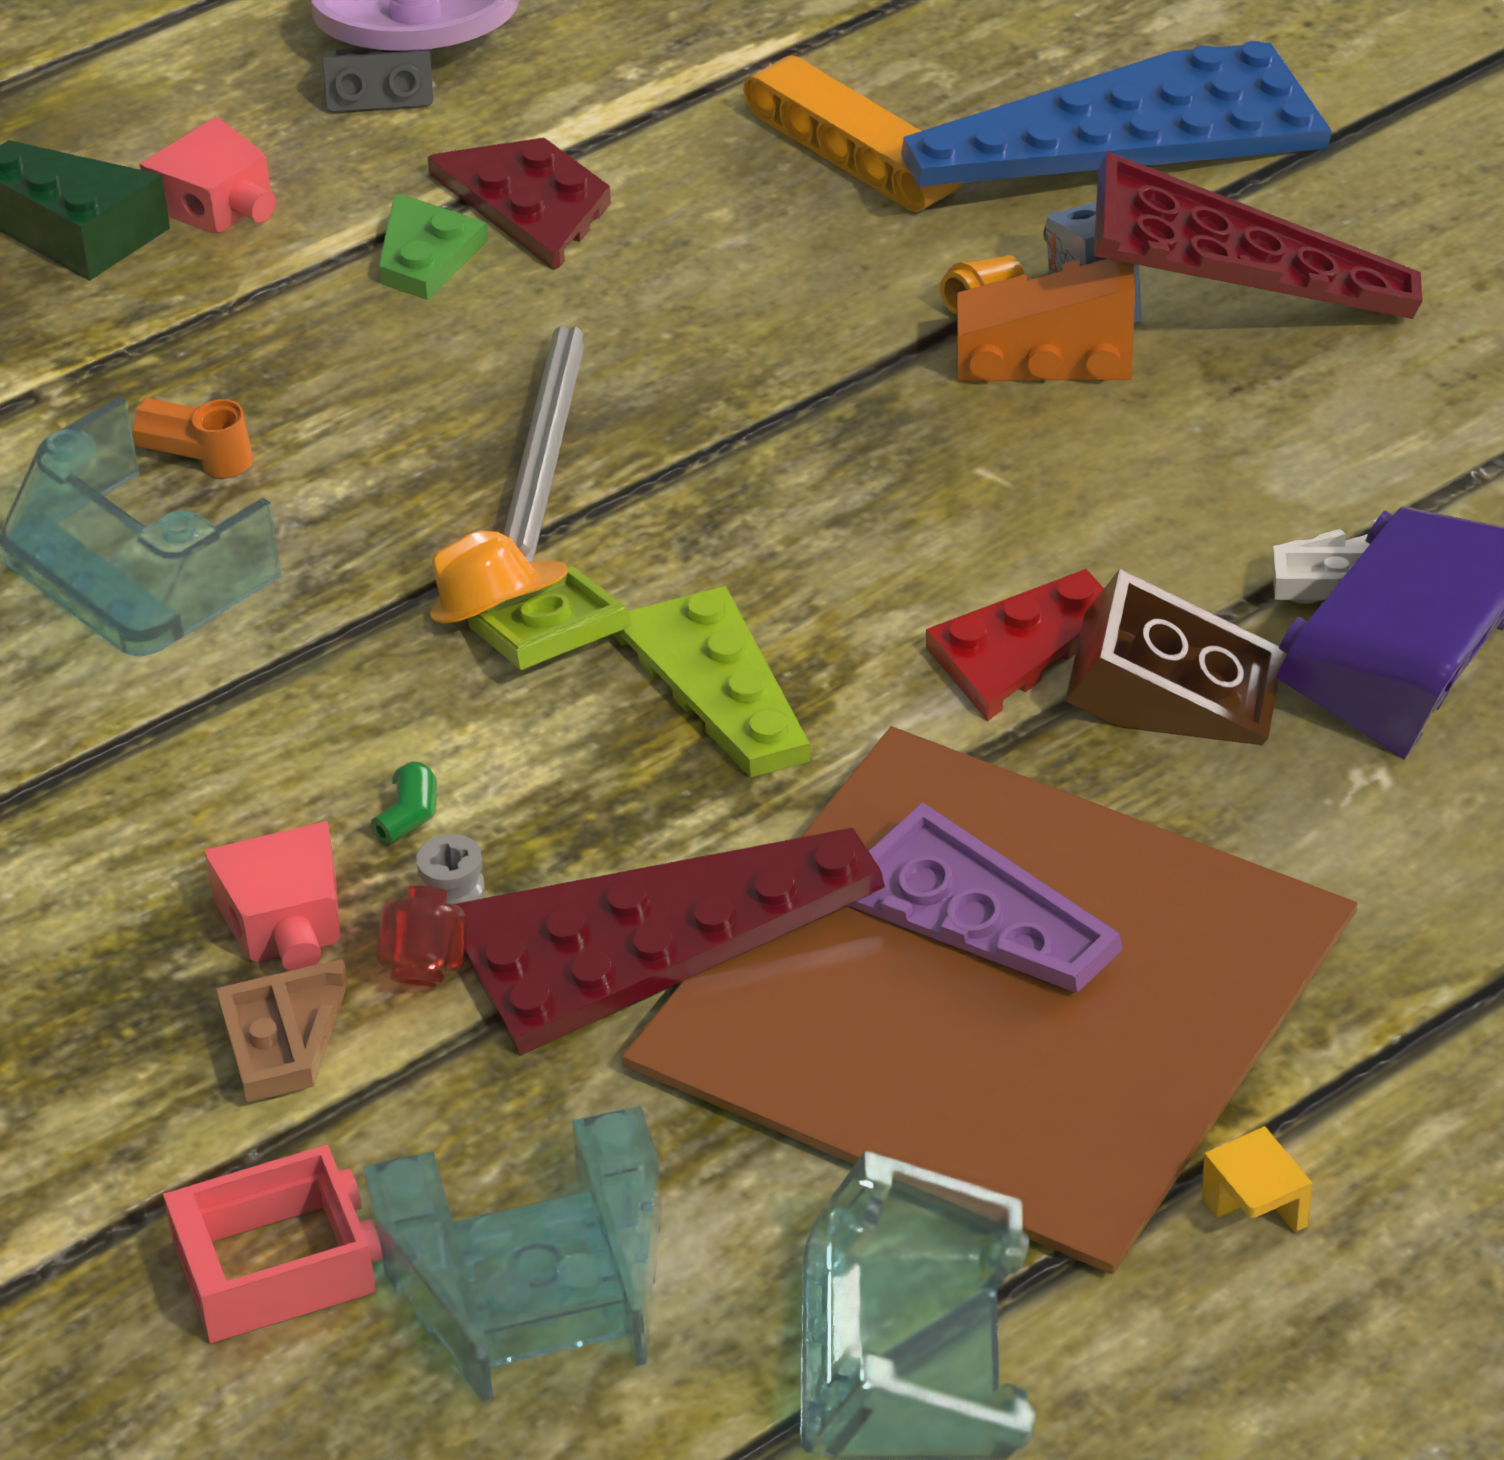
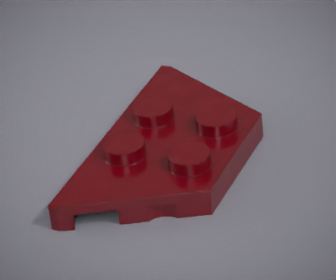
M545 137L436 153L427 157L430 176L552 270L561 267L565 262L564 250L572 240L581 242L590 231L591 222L600 218L611 204L610 185Z

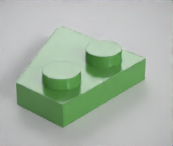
M397 193L393 197L379 264L381 284L428 300L488 241L487 222Z

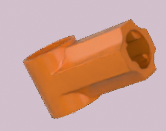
M145 398L136 409V420L132 429L136 446L199 459L202 470L207 475L215 478L237 476L244 473L252 465L254 459L243 407L235 401L218 399L209 401L196 408Z

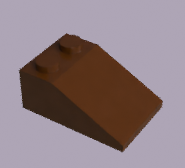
M1119 569L1084 614L1065 701L1121 728L1263 745L1269 737L1279 681L1275 677L1281 667L1284 652L1278 649L1279 646Z

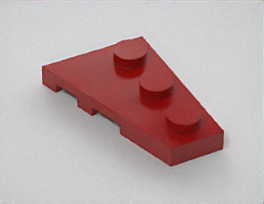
M1087 569L1078 571L926 629V648L984 718L989 721L1003 710V700L1018 689L1026 693L1041 681V671L1057 659L1069 660L1076 654L1084 614L1104 588Z

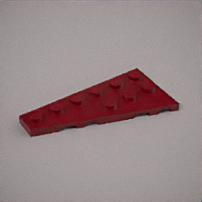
M1108 151L1098 168L1094 242L1095 257L1410 319L1414 318L1423 301L1420 271Z
M852 827L441 907L448 926L521 1056L885 888L881 869Z

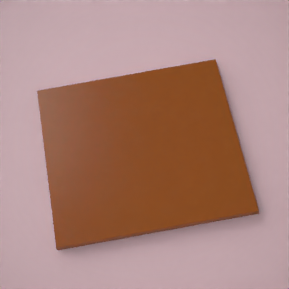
M890 726L801 837L853 827L869 851L923 802L1120 933L1122 951L1078 993H1075L846 905L684 980L623 1054L622 1066L1113 1275L1357 912L1358 902Z

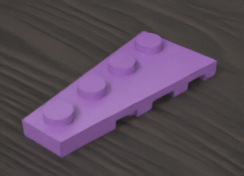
M923 802L869 850L881 869L885 888L847 905L1075 993H1078L1122 951L1120 933Z

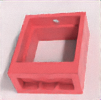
M328 1144L163 1194L172 1242L210 1344L376 1293L372 1263L383 1260L379 1238L371 1219L359 1222L355 1211L361 1209L362 1205L354 1175L350 1168L338 1170ZM324 1209L338 1247L226 1281L212 1242L315 1210Z

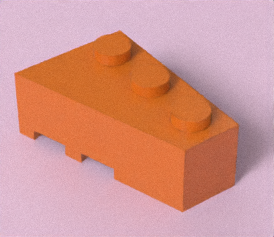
M1080 259L1062 264L1061 272L1029 280L1027 274L958 292V381L1132 380L1135 305L1134 264L1105 259L1082 266Z

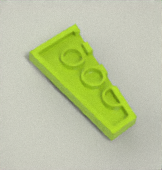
M726 586L630 610L628 613L631 627L611 634L622 646L629 644L638 653L639 664L652 677L659 675L672 688L673 699L686 712L693 710L705 722L706 733L750 778L810 762V743Z

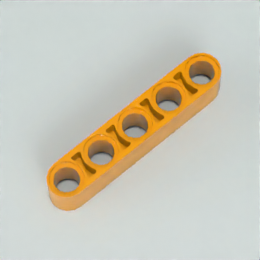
M786 56L748 77L744 82L743 92L748 107L759 119L909 211L921 212L964 185L963 182L918 187L901 157L903 137L920 132L921 130L796 56Z

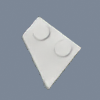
M1338 529L1319 534L1316 538L1310 540H1295L1273 546L1272 575L1275 600H1291L1301 604L1326 600L1370 545L1365 542L1367 535L1346 540V533Z

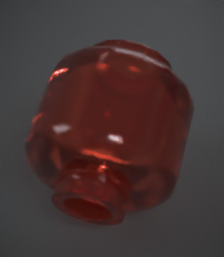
M408 886L406 898L392 899L382 907L376 958L380 965L391 970L390 980L409 985L438 987L444 985V978L446 976H451L462 968L468 916L462 908L447 902L448 891L428 886Z

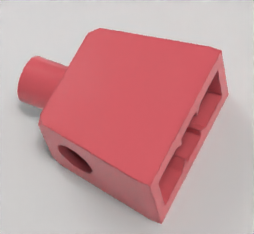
M218 117L212 118L140 163L141 170L162 175L168 217L210 233L222 232L245 216L261 223L269 219L275 210L276 197L271 192L267 159L264 153Z
M327 821L205 850L214 903L248 960L258 963L280 957L283 966L289 971L316 965L320 961V947L335 944L341 938L336 875Z

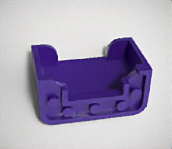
M1402 506L1394 515L1386 510L1382 512L1365 539V542L1370 545L1308 622L1298 617L1290 626L1278 647L1287 655L1275 678L1405 760L1419 742L1423 734L1422 730L1431 713L1439 710L1456 680L1494 630L1497 628L1503 631L1504 527Z

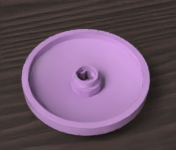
M310 0L311 14L316 25L323 32L339 41L370 49L413 51L446 47L485 35L512 17L517 10L519 0Z

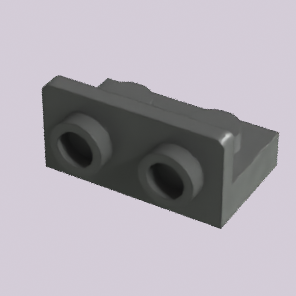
M370 48L325 50L323 67L327 108L330 111L423 106L433 103L431 49L413 51H391Z

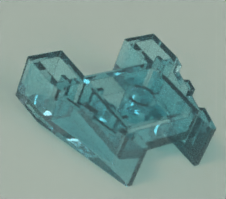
M641 1105L572 1120L576 1171L582 1193L454 1222L452 1221L433 1151L363 1166L370 1219L375 1226L383 1255L381 1263L385 1276L397 1291L402 1289L416 1307L418 1319L430 1334L435 1332L454 1356L456 1368L482 1401L493 1399L490 1367L610 1339L627 1336L636 1366L647 1364L651 1327L650 1311L653 1284H655L656 1251L658 1232H660L662 1207L658 1155Z

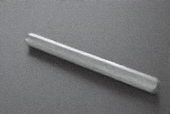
M562 325L553 332L503 535L513 540L529 563L534 559L584 350V343L582 341L584 333L576 326L568 329Z

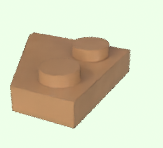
M343 959L216 988L220 1013L246 1103L314 1087L348 985Z

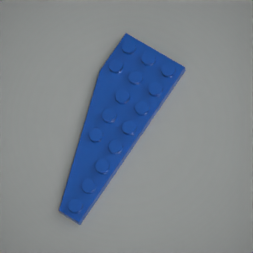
M1250 41L1243 45L1224 47L1202 45L1194 49L1170 51L903 137L901 157L919 187L1098 170L1107 151L1146 166L1328 149L1332 130L1271 43Z

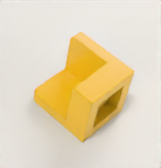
M1265 1126L1204 1153L1201 1200L1216 1218L1239 1208H1242L1247 1216L1251 1218H1256L1275 1209L1293 1232L1308 1227L1312 1182Z

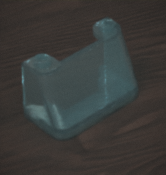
M864 1151L816 1217L804 1248L802 1280L801 1443L806 1453L830 1460H1005L1016 1449H1023L1027 1445L1035 1425V1410L1029 1405L1028 1395L1023 1387L1010 1383L1003 1384L1000 1387L997 1289L1009 1273L1015 1274L1019 1271L1028 1250V1235L1022 1232L1021 1200L879 1154Z

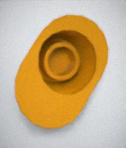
M476 531L437 551L432 557V567L440 599L433 605L429 614L434 622L443 624L458 622L476 616L503 601L552 585L564 578L569 568L565 563L558 561H536L529 563L511 538L496 531Z

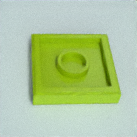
M574 566L568 567L569 571L566 576L552 585L503 601L493 608L467 618L470 629L520 670L631 627L628 608Z

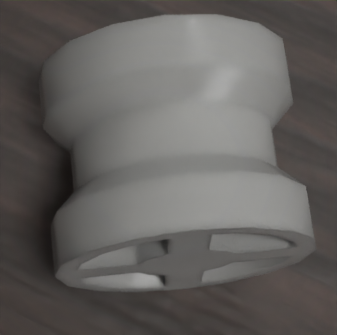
M446 834L434 837L420 847L416 860L418 875L421 878L419 884L421 902L428 911L437 916L445 917L441 906L485 897L484 877L480 873L483 867L481 849L474 840L463 835Z

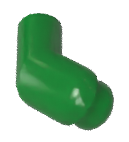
M409 762L395 771L392 777V784H397V803L371 819V827L375 836L386 846L392 845L432 819L436 813L437 780L431 769L421 762Z

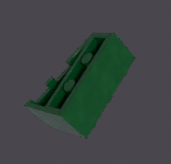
M11 140L0 145V231L89 281L170 229L161 174Z

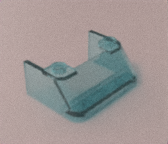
M119 396L65 428L53 433L40 443L0 530V547L3 560L10 568L118 650L128 655L145 656L163 650L280 578L281 571L271 502L263 497L216 526L198 514L187 511H174L145 527L103 496L139 475L128 404L125 399Z

